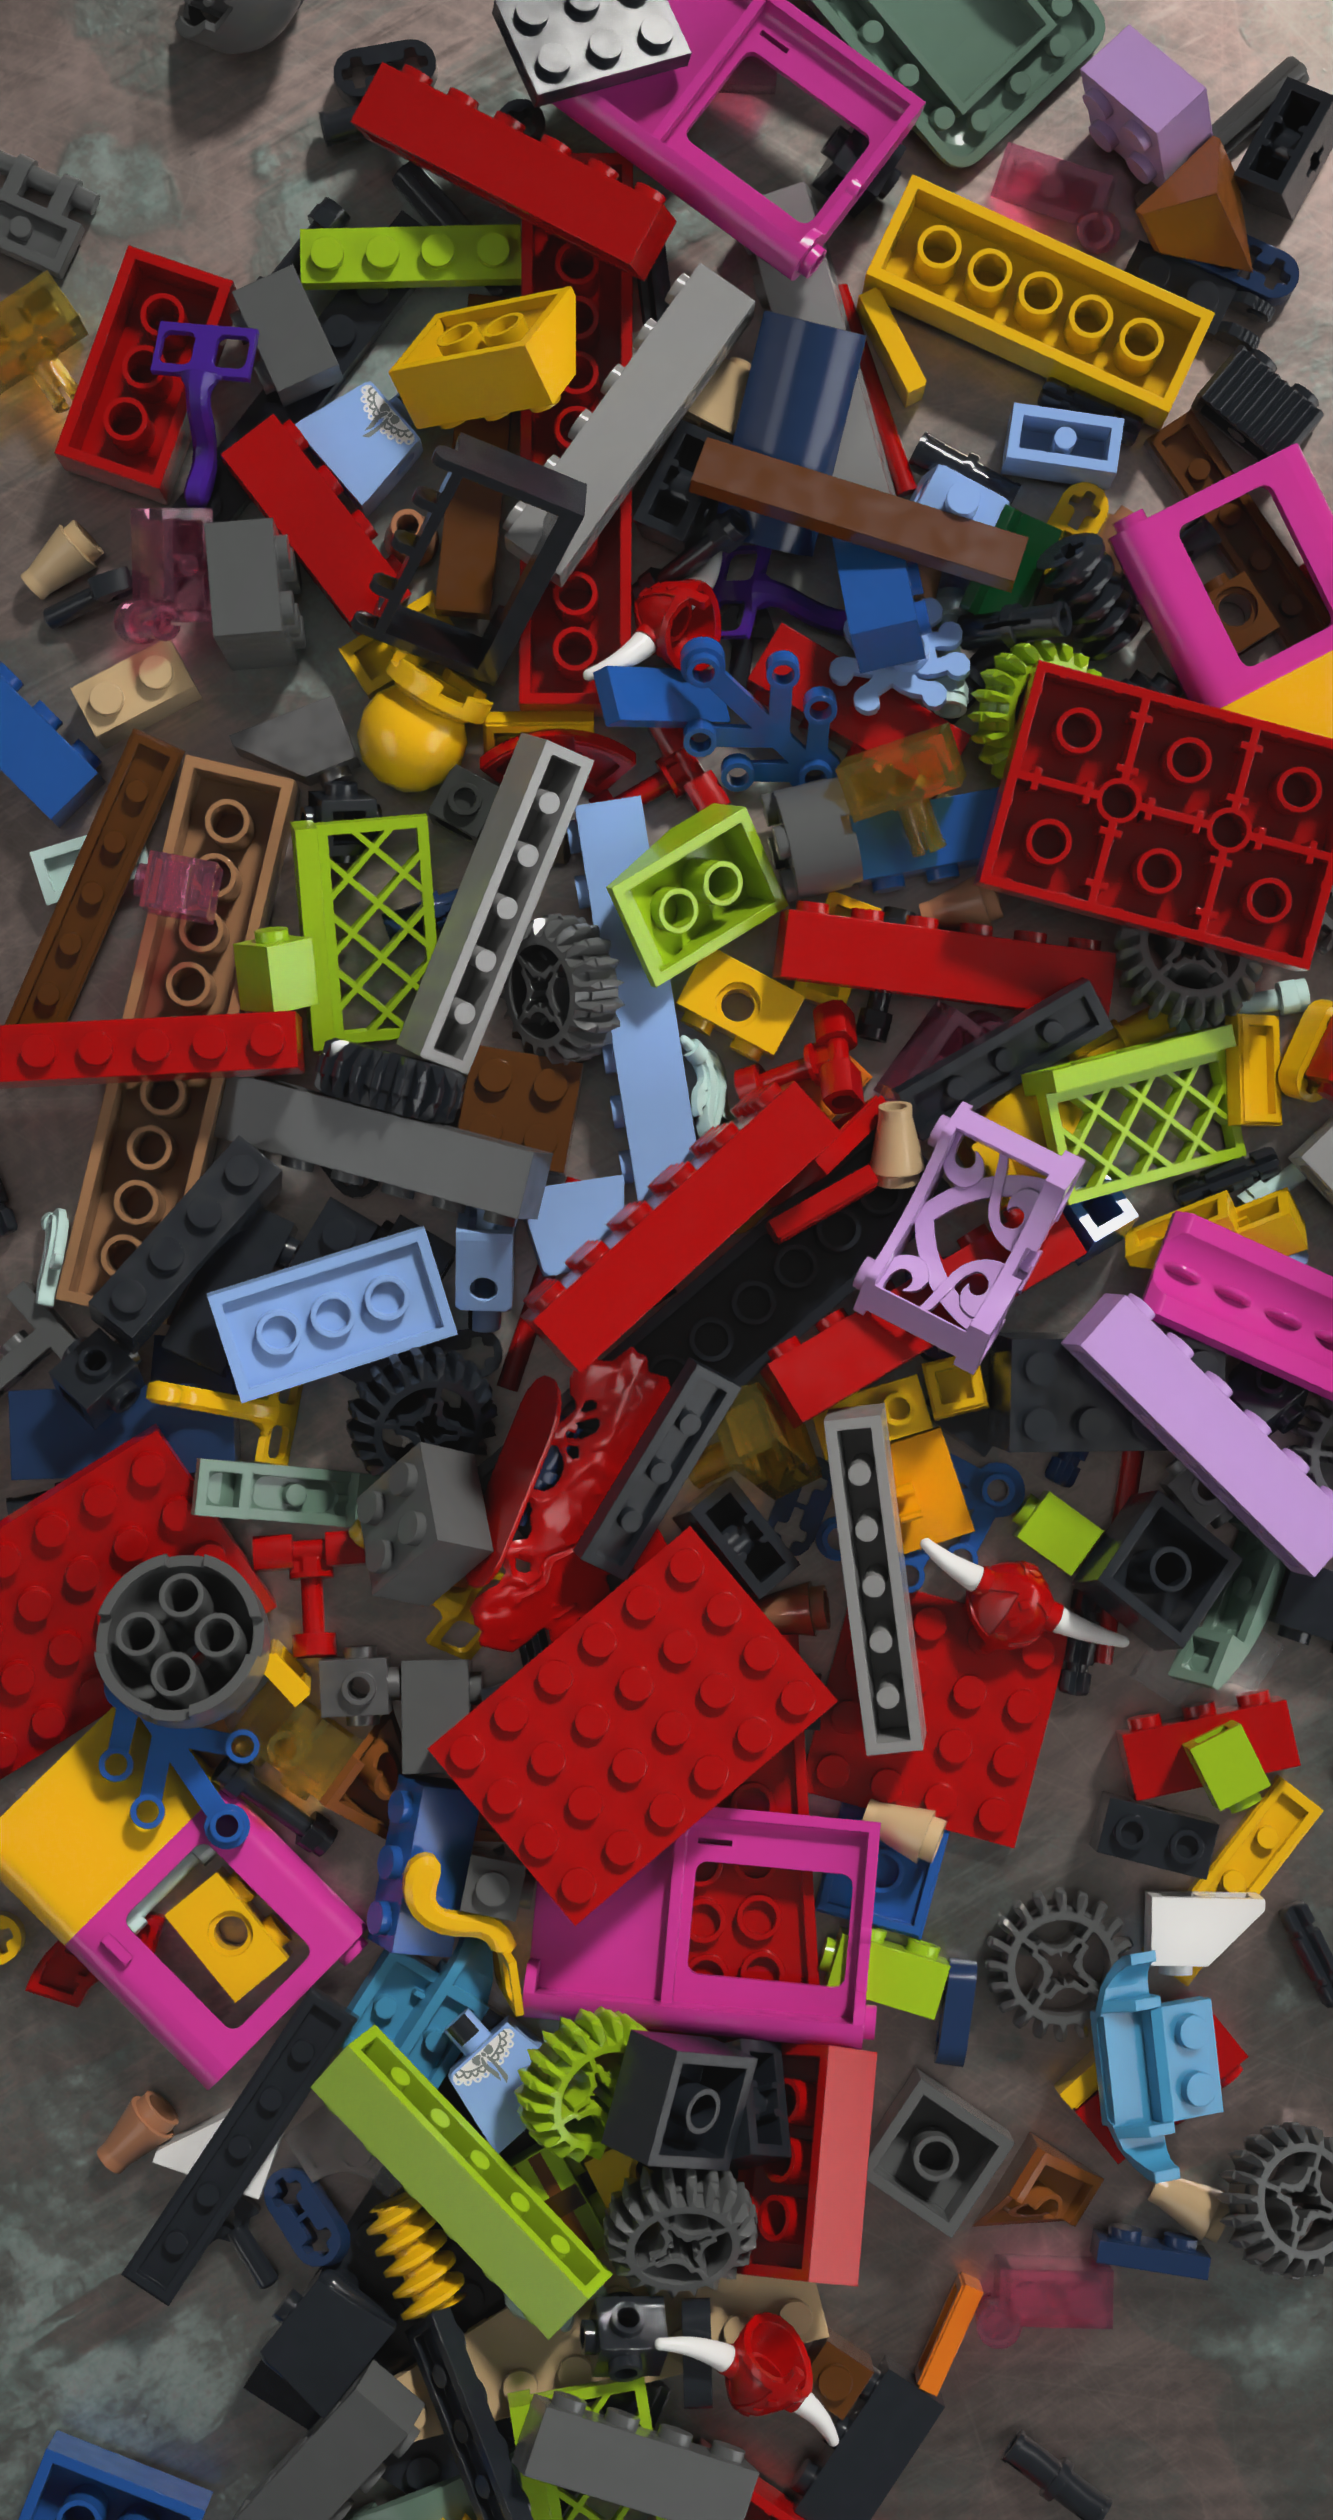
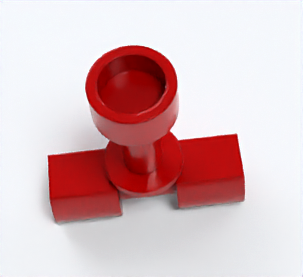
M647 727V731L662 754V757L654 761L658 772L614 798L609 790L605 789L588 799L589 803L641 795L642 805L644 806L670 791L675 799L686 795L696 813L713 803L731 805V801L713 771L705 772L697 757L690 755L685 750L683 745L684 728Z
M831 1000L814 1008L813 1020L816 1042L804 1046L803 1058L767 1071L759 1063L735 1070L734 1084L739 1099L741 1100L754 1088L764 1087L766 1084L770 1085L774 1081L781 1086L792 1081L800 1083L812 1079L818 1087H821L822 1101L833 1114H845L859 1109L864 1104L861 1071L850 1060L849 1051L858 1045L855 1015L843 1000Z
M349 1531L325 1532V1539L295 1541V1537L292 1534L253 1536V1565L256 1572L289 1570V1580L301 1581L303 1634L292 1635L293 1658L308 1659L337 1656V1634L325 1632L323 1580L334 1578L333 1567L366 1566L365 1549L353 1542Z

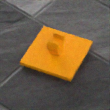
M938 1426L890 1442L904 1554L922 1549L920 1542L924 1538H929L937 1544L974 1532L975 1529L941 1427Z

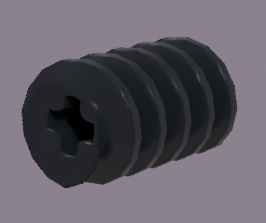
M1080 533L1062 538L1051 545L1040 555L1036 564L1037 569L1046 570L1052 568L1045 575L1044 584L1049 589H1058L1053 595L1054 603L1065 601L1068 604L1072 615V625H1076L1072 631L1073 640L1077 643H1085L1081 653L1084 656L1090 657L1089 661H1097L1109 657L1130 643L1141 628L1142 617L1140 612L1133 607L1132 596L1124 589L1123 579L1115 571L1112 557L1105 552L1103 539L1094 533Z

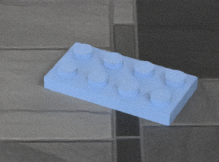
M423 1225L207 1293L241 1403L377 1361L393 1354L402 1353L411 1348L458 1335Z

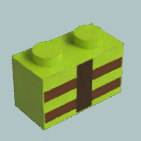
M538 2143L506 2160L514 2171L592 2252L604 2246L603 2218L607 2208L598 2191L590 2194L580 2175L587 2171L583 2160L579 2163L574 2159H569L567 2156L561 2159L557 2155L551 2154L543 2145Z

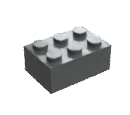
M273 518L204 523L213 637L231 669L236 671L298 665L297 649L306 648V631L304 617L299 613L298 603H294L293 595L302 594V582L299 561H295L294 549L290 548L288 535L279 534Z

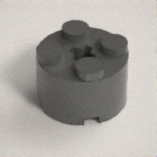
M839 777L817 780L760 795L767 826L775 825V827H772L773 836L767 838L774 869L785 868L779 871V876L787 903L850 888L863 882V868L856 832L852 833L848 818L851 811Z

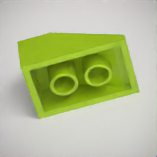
M716 803L709 805L668 830L606 887L651 987L656 988L789 906L746 807Z

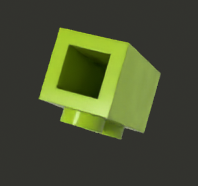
M839 1926L836 1939L826 1937L823 1944L818 1969L825 1971L824 1982L826 1986H838L844 1981L849 1928ZM872 1926L866 2000L935 2020L951 1967L946 1958L939 1956L941 1948L916 1938H908L906 1946L885 1939L886 1930Z

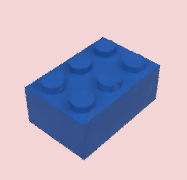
M57 2430L45 2450L18 2520H203L213 2491Z

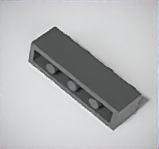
M373 2359L324 2419L320 2417L245 2498L232 2520H342L354 2504L351 2495L358 2488L365 2494L369 2492L387 2468L383 2461L391 2453L399 2459L416 2440L420 2430L414 2424L425 2403Z
M554 2391L552 2399L538 2394L533 2395L511 2461L523 2476L667 2520L745 2519L760 2472L744 2459L746 2451L719 2440H713L711 2448L691 2442L693 2438L691 2433L668 2424H660L658 2432L638 2426L640 2422L639 2417L613 2407H608L605 2415L585 2409L587 2405L585 2400L562 2391Z

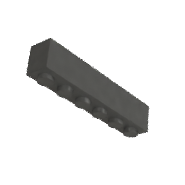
M263 1076L232 1077L226 1079L213 1135L214 1137L232 1142L240 1135L263 1155L265 1151L282 1155L280 1164L289 1168L313 1172L314 1166L317 1164L331 1168L330 1178L340 1182L363 1186L364 1179L368 1178L383 1182L381 1192L388 1195L414 1199L416 1191L434 1196L432 1206L456 1213H465L466 1205L485 1210L483 1220L508 1227H516L518 1219H538L553 1153L448 1125L436 1124L370 1108L326 1095L320 1091Z

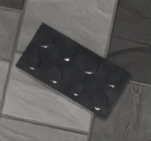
M1012 1332L998 1334L990 1348L989 1445L1009 1453L1169 1451L1061 1344L1070 1332ZM1171 1332L1181 1338L1193 1350L1194 1356L1191 1360L1204 1373L1210 1371L1225 1381L1226 1353L1180 1332Z

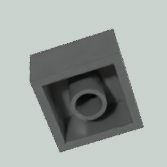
M419 1442L357 1498V1515L361 1522L366 1552L365 1561L366 1567L369 1570L373 1596L429 1607L494 1552L475 1454Z
M915 2068L870 2136L867 2181L952 2238L1015 2142L1009 2130L918 2068Z

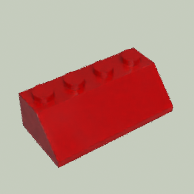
M781 2043L792 2158L746 2170H738L737 2181L744 2182L752 2204L756 2207L758 2238L756 2240V2248L751 2250L749 2265L737 2267V2274L858 2287L877 2052L831 2045Z

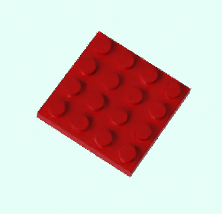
M918 1590L909 1593L927 1731L924 1749L921 1751L867 1756L848 1607L846 1606L825 1685L838 1702L821 1715L820 1730H813L806 1757L808 1793L862 1808H867L870 1799H874L882 1803L935 1810V1817L947 1821L945 1830L1015 1849L1062 1670L1068 1637L1045 1631L1041 1638L1027 1647L1013 1650L996 1649L988 1654L980 1650L983 1639L979 1636L970 1620L966 1603Z

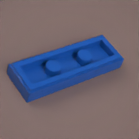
M605 666L593 672L607 727L684 728L689 721L696 718L707 719L712 723L718 724L731 723L727 704L709 687L698 688L689 684L683 678L682 673L675 668Z

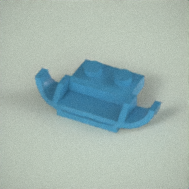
M460 1937L449 1960L446 1961L441 1958L438 1965L434 1967L415 1955L393 1954L384 1949L347 2006L349 2010L360 2017L340 2047L345 2049L347 2045L375 2024L433 2086L438 2089L461 2053L459 2048L443 2032L444 2029L467 2008L480 2021L490 2008L488 2000L493 1983V1951L490 1950L484 1940Z
M1152 1950L1122 1956L1113 1964L1100 1987L1096 2010L1090 2011L1102 2125L1108 2126L1117 2148L1127 2161L1146 2179L1157 2184L1181 2179L1180 2169L1171 2160L1165 2142V2135L1175 2133L1174 2121L1221 2113L1224 2110L1211 1998L1196 1996L1161 2003L1160 1995L1150 1994L1148 1988L1149 1966L1152 1962H1156V1952Z

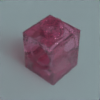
M150 850L148 863H140L138 865L133 893L135 897L141 898L139 906L146 913L213 925L224 870L217 862Z

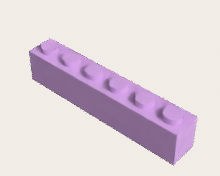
M1105 1293L1061 1344L1292 1572L1315 1577L1333 1557V1491L1326 1486L1319 1488L1306 1475L1310 1470L1307 1463L1290 1449L1283 1448L1281 1450L1268 1437L1272 1432L1268 1424L1248 1409H1245L1243 1412L1230 1399L1233 1391L1225 1381L1210 1371L1204 1373L1191 1360L1194 1352L1188 1344L1171 1332L1165 1335L1151 1321L1155 1317V1313L1142 1299L1132 1293H1129L1128 1296Z

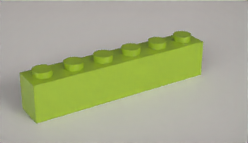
M375 2024L347 2045L310 2087L323 2100L327 2109L340 2118L363 2143L366 2150L391 2172L403 2185L405 2191L412 2198L416 2199L442 2226L446 2235L460 2245L482 2269L485 2276L511 2299L522 2311L524 2317L532 2325L536 2326L548 2340L613 2275Z

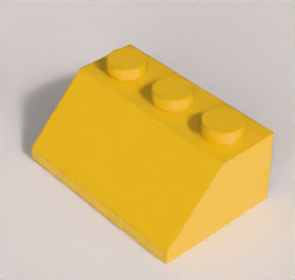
M572 286L435 314L388 372L416 429L439 425L441 429H451L466 420L484 417L487 421H495L511 412L530 409L533 413H539L555 406L561 400V393L576 375V295Z

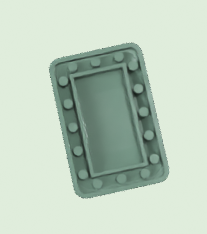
M804 0L832 34L926 102L921 115L912 129L943 163L957 169L970 167L980 161L1097 49L1103 40L1106 29L1104 16L1093 0Z

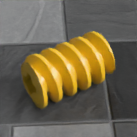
M407 2192L392 2197L372 2208L369 2213H377L378 2219L366 2229L368 2235L385 2234L387 2240L375 2250L376 2256L394 2255L396 2259L383 2272L385 2278L399 2276L404 2278L405 2282L392 2293L394 2299L411 2297L413 2300V2304L401 2314L403 2320L424 2318L432 2312L458 2303L467 2296V2292L456 2293L465 2283L463 2273L458 2271L447 2272L456 2262L454 2252L450 2250L438 2251L447 2241L446 2233L441 2229L429 2230L437 2221L426 2209H420L422 2205Z

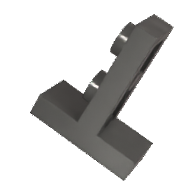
M23 1281L6 1295L35 1330L30 1335L25 1329L19 1331L0 1348V1353L3 1355V1358L0 1360V1398L53 1352L62 1360L66 1349L79 1338L54 1308L36 1304V1287L33 1283Z

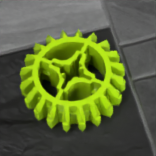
M1034 640V642L1018 643L1010 649V653H1001L998 656H994L996 669H986V671L980 672L986 687L985 689H977L970 693L980 702L979 711H974L967 715L972 721L979 722V730L969 739L973 740L976 744L985 745L978 759L982 760L985 764H993L991 775L1002 779L1032 666L1038 660L1101 676V672L1088 668L1090 657L1084 656L1082 653H1073V647L1065 643Z
M602 2006L594 2013L580 2008L574 2022L571 2019L560 2016L559 2029L554 2033L542 2031L544 2043L540 2048L527 2049L532 2062L530 2065L517 2070L523 2084L513 2091L518 2098V2102L521 2104L517 2109V2113L520 2115L521 2121L526 2125L525 2127L529 2130V2135L539 2145H543L551 2154L557 2155L561 2159L567 2156L569 2159H574L579 2163L587 2155L598 2160L602 2158L607 2146L602 2144L601 2141L630 2031H647L628 2014H623L619 2010L614 2013L612 2010L605 2009Z

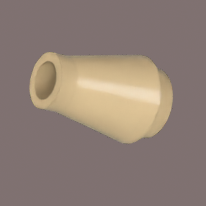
M72 520L66 527L59 524L30 567L20 576L29 589L41 600H44L52 592L96 568L97 564L95 561L104 552L89 532L76 520Z
M889 1101L878 1106V1122L870 1166L879 1180L877 1183L879 1187L888 1189L913 1187L919 1183L920 1173L925 1170L913 1120L911 1103Z
M870 1799L862 1821L881 1822L880 1841L916 1864L919 1859L929 1863L934 1861L947 1824L946 1820L935 1817V1810L882 1803L874 1799Z
M1183 2178L1154 2184L1147 2201L1162 2209L1200 2242L1205 2237L1217 2243L1225 2228V2224L1221 2223L1220 2220L1229 2213V2205L1222 2203L1216 2198L1224 2193L1225 2190Z

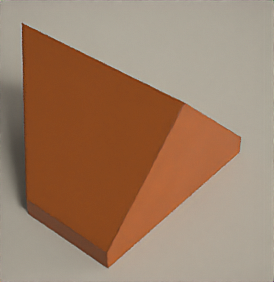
M1216 136L1209 138L1135 212L1155 251L1165 255L1253 273L1240 188L1234 177L1235 171L1220 138Z
M394 1710L390 1714L381 1716L380 1724L372 1728L319 1801L324 1807L385 1840L390 1822L388 1816L389 1799L396 1790L398 1775L402 1774V1733Z
M1029 2132L972 2227L1066 2221L1068 2224L1076 2227L1103 2183L1104 2178L1037 2135Z

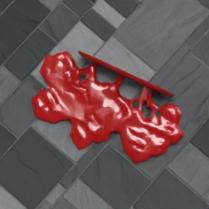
M634 1347L628 1348L613 1361L596 1359L582 1373L573 1370L570 1376V1394L575 1400L576 1409L560 1423L561 1391L555 1379L546 1375L541 1376L527 1389L483 1495L494 1552L465 1576L468 1585L480 1588L492 1581L498 1574L502 1564L506 1571L500 1582L479 1595L470 1607L474 1624L482 1631L478 1639L480 1646L513 1653L543 1628L549 1629L550 1640L554 1642L611 1593L606 1579L610 1573L581 1560L573 1549L671 1388L668 1377L649 1372L646 1355L637 1353ZM593 1400L597 1403L596 1409L589 1412L581 1411L585 1401ZM594 1418L599 1420L600 1426L598 1430L588 1437L582 1439L567 1438L566 1433L568 1431L576 1433L578 1428L576 1423ZM551 1445L557 1446L564 1463L559 1481L554 1487L545 1491L534 1489ZM567 1446H578L579 1458L573 1459L567 1453ZM528 1502H530L532 1508L530 1514L532 1531L527 1539L513 1541ZM658 1528L633 1567V1571L640 1569L667 1546ZM516 1559L531 1563L530 1571L526 1573L518 1571L516 1569Z

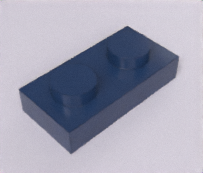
M1109 2223L1108 2230L1093 2228L1090 2252L1096 2263L1208 2281L1211 2257L1203 2245H1197L1198 2239L1192 2235L1179 2232H1165L1164 2239L1142 2236L1143 2230L1141 2228L1123 2223Z

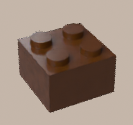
M480 1045L467 1075L458 1128L553 1153L548 1175L566 1178L585 1070L584 1064L569 1061L568 1065H564V1063L552 1064L548 1057Z

